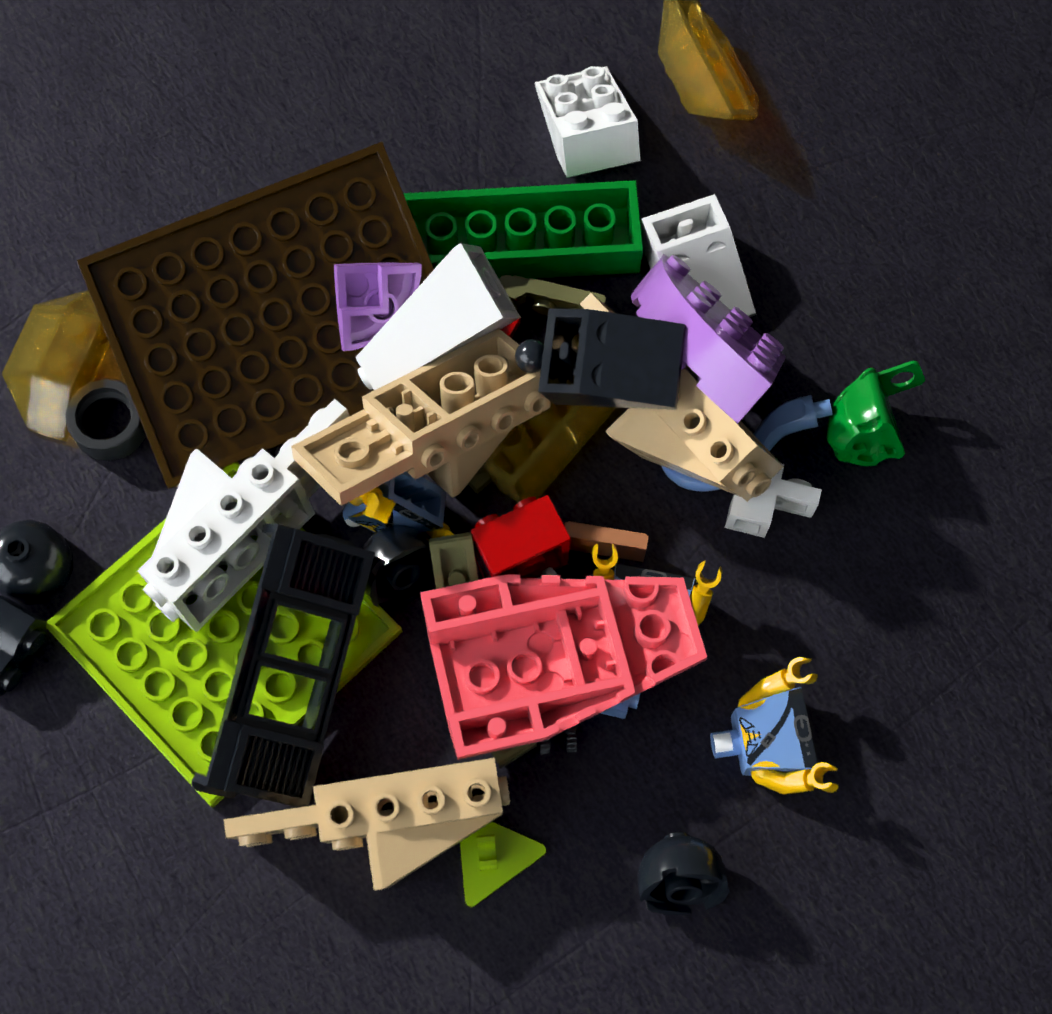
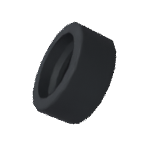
M101 379L89 382L77 390L68 402L65 414L67 430L82 452L94 459L112 461L125 458L137 450L146 438L145 430L127 385L121 381ZM110 400L125 403L130 410L131 420L122 433L106 440L93 439L87 434L84 428V420L93 407L101 402Z

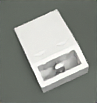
M607 66L602 68L589 67L579 73L566 76L553 75L546 80L535 82L554 149L567 178L640 161L638 121Z
M715 194L642 218L640 226L642 247L650 269L653 268L663 254L668 258L673 254L690 267L691 270L688 274L699 284L702 281H706L716 288L722 295L719 300L730 310L737 307L749 317L755 316V308L731 228Z

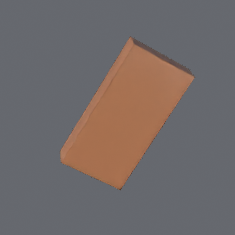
M570 521L565 523V528L571 538L570 550L592 553L593 546L598 544V555L611 557L613 553L612 544H614L617 549L618 558L644 561L648 543L647 534Z

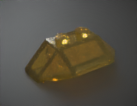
M664 0L658 55L665 67L666 74L672 80L680 96L682 105L689 114L726 120L754 121L758 117L759 97L728 38L712 17L700 9L702 4L698 0Z
M88 290L35 304L2 372V376L27 428L30 431L65 442L70 435L65 419L67 407L77 390L94 381L110 346Z

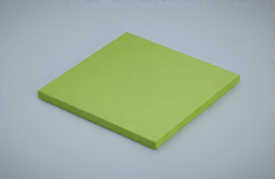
M234 463L222 470L233 478L237 474L240 464ZM165 519L47 621L46 628L192 786L191 782L195 772L207 774L264 565L197 633L180 618L173 623L142 590L147 583L138 572L152 557L166 521ZM253 535L250 537L256 541L258 536ZM221 565L219 567L226 571L228 565ZM365 593L359 616L357 615L337 692L403 632L402 628L380 606L373 605ZM198 595L189 596L185 604H193L197 600ZM278 605L266 653L319 666L331 620ZM262 666L249 714L302 726L315 679ZM197 791L212 808L224 798Z

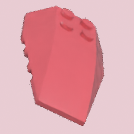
M505 574L420 592L433 662L449 732L458 760L547 740L707 660V654L686 584L682 577H625V580H605L603 576H586V579H560V575H542V578H520V575Z

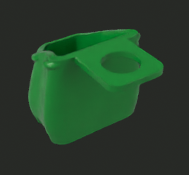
M909 361L878 373L876 369L868 368L837 397L831 407L833 415L829 416L827 441L834 449V455L839 461L859 466H877L879 462L885 459H900L904 456V447L888 396L919 386L925 382V377L918 361ZM911 372L914 374L910 380L904 383L896 384L891 382V379L899 373Z

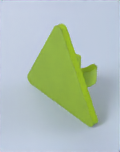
M490 822L461 841L460 849L466 905L474 907L544 856L546 847L494 822Z

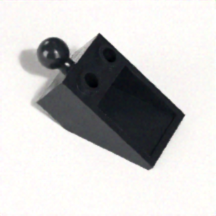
M549 308L544 344L534 339L522 342L516 349L515 361L524 372L536 373L541 371L538 392L555 405L677 410L686 325L591 309Z

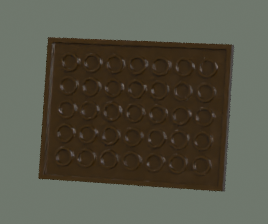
M383 142L371 145L76 260L168 489H174L179 486L190 454L196 448L220 469H223L234 463L254 457L262 448L265 451H269L282 446L290 438H296L309 425L311 417L319 409L326 408L334 399L347 409L349 416L363 410L362 396L374 391V389H368L358 373V369L361 366L355 357L364 347L350 351L342 350L336 304L334 264L420 263L422 264L420 285L434 270Z

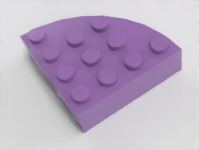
M663 254L631 295L632 303L637 307L641 305L636 313L638 317L686 325L682 369L688 365L698 375L697 380L699 382L696 386L736 423H739L774 382L786 359V356L781 353L784 347L770 334L765 333L761 336L750 327L753 321L737 307L730 310L719 300L722 295L706 281H702L699 284L688 274L691 269L684 261L673 254L670 258Z

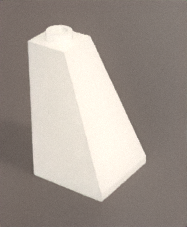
M463 243L454 247L355 357L361 366L358 369L359 376L368 389L376 390L521 318L481 247Z

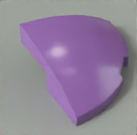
M334 264L337 314L343 351L363 348L372 340L420 286L422 264Z

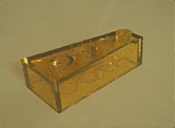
M550 401L549 409L511 429L488 458L484 468L499 490L516 502L532 496L538 499L617 407L555 405Z

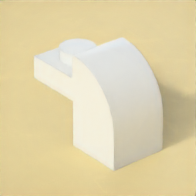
M783 467L771 479L770 486L761 495L752 497L748 502L740 496L733 495L725 528L765 538L771 525L774 509L812 518L819 504L822 489L814 488L809 482L801 479L782 480Z

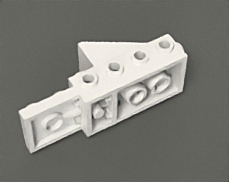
M334 399L326 408L319 409L311 417L309 425L296 438H290L283 444L275 458L262 448L254 457L246 459L240 465L237 474L233 478L228 476L197 448L190 454L154 553L138 570L147 583L142 590L156 603L155 606L169 620L174 623L180 618L197 633L265 564L272 536L261 533L263 524H281L294 529H300L315 514L309 498L321 486L293 459L291 446L350 417L347 409ZM255 535V536H258V537H257V540L255 541V540L252 539L250 536ZM228 565V568L224 571L219 566ZM198 595L197 600L193 604H185L189 596Z

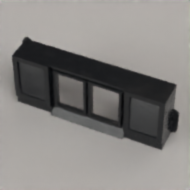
M263 524L261 533L271 535L272 538L207 774L195 772L191 784L196 791L226 798H233L237 794L295 807L309 806L325 745L323 744L375 552L356 547L353 542L320 533L316 535L281 524ZM278 605L331 620L319 666L266 653ZM262 666L315 679L302 727L249 714Z

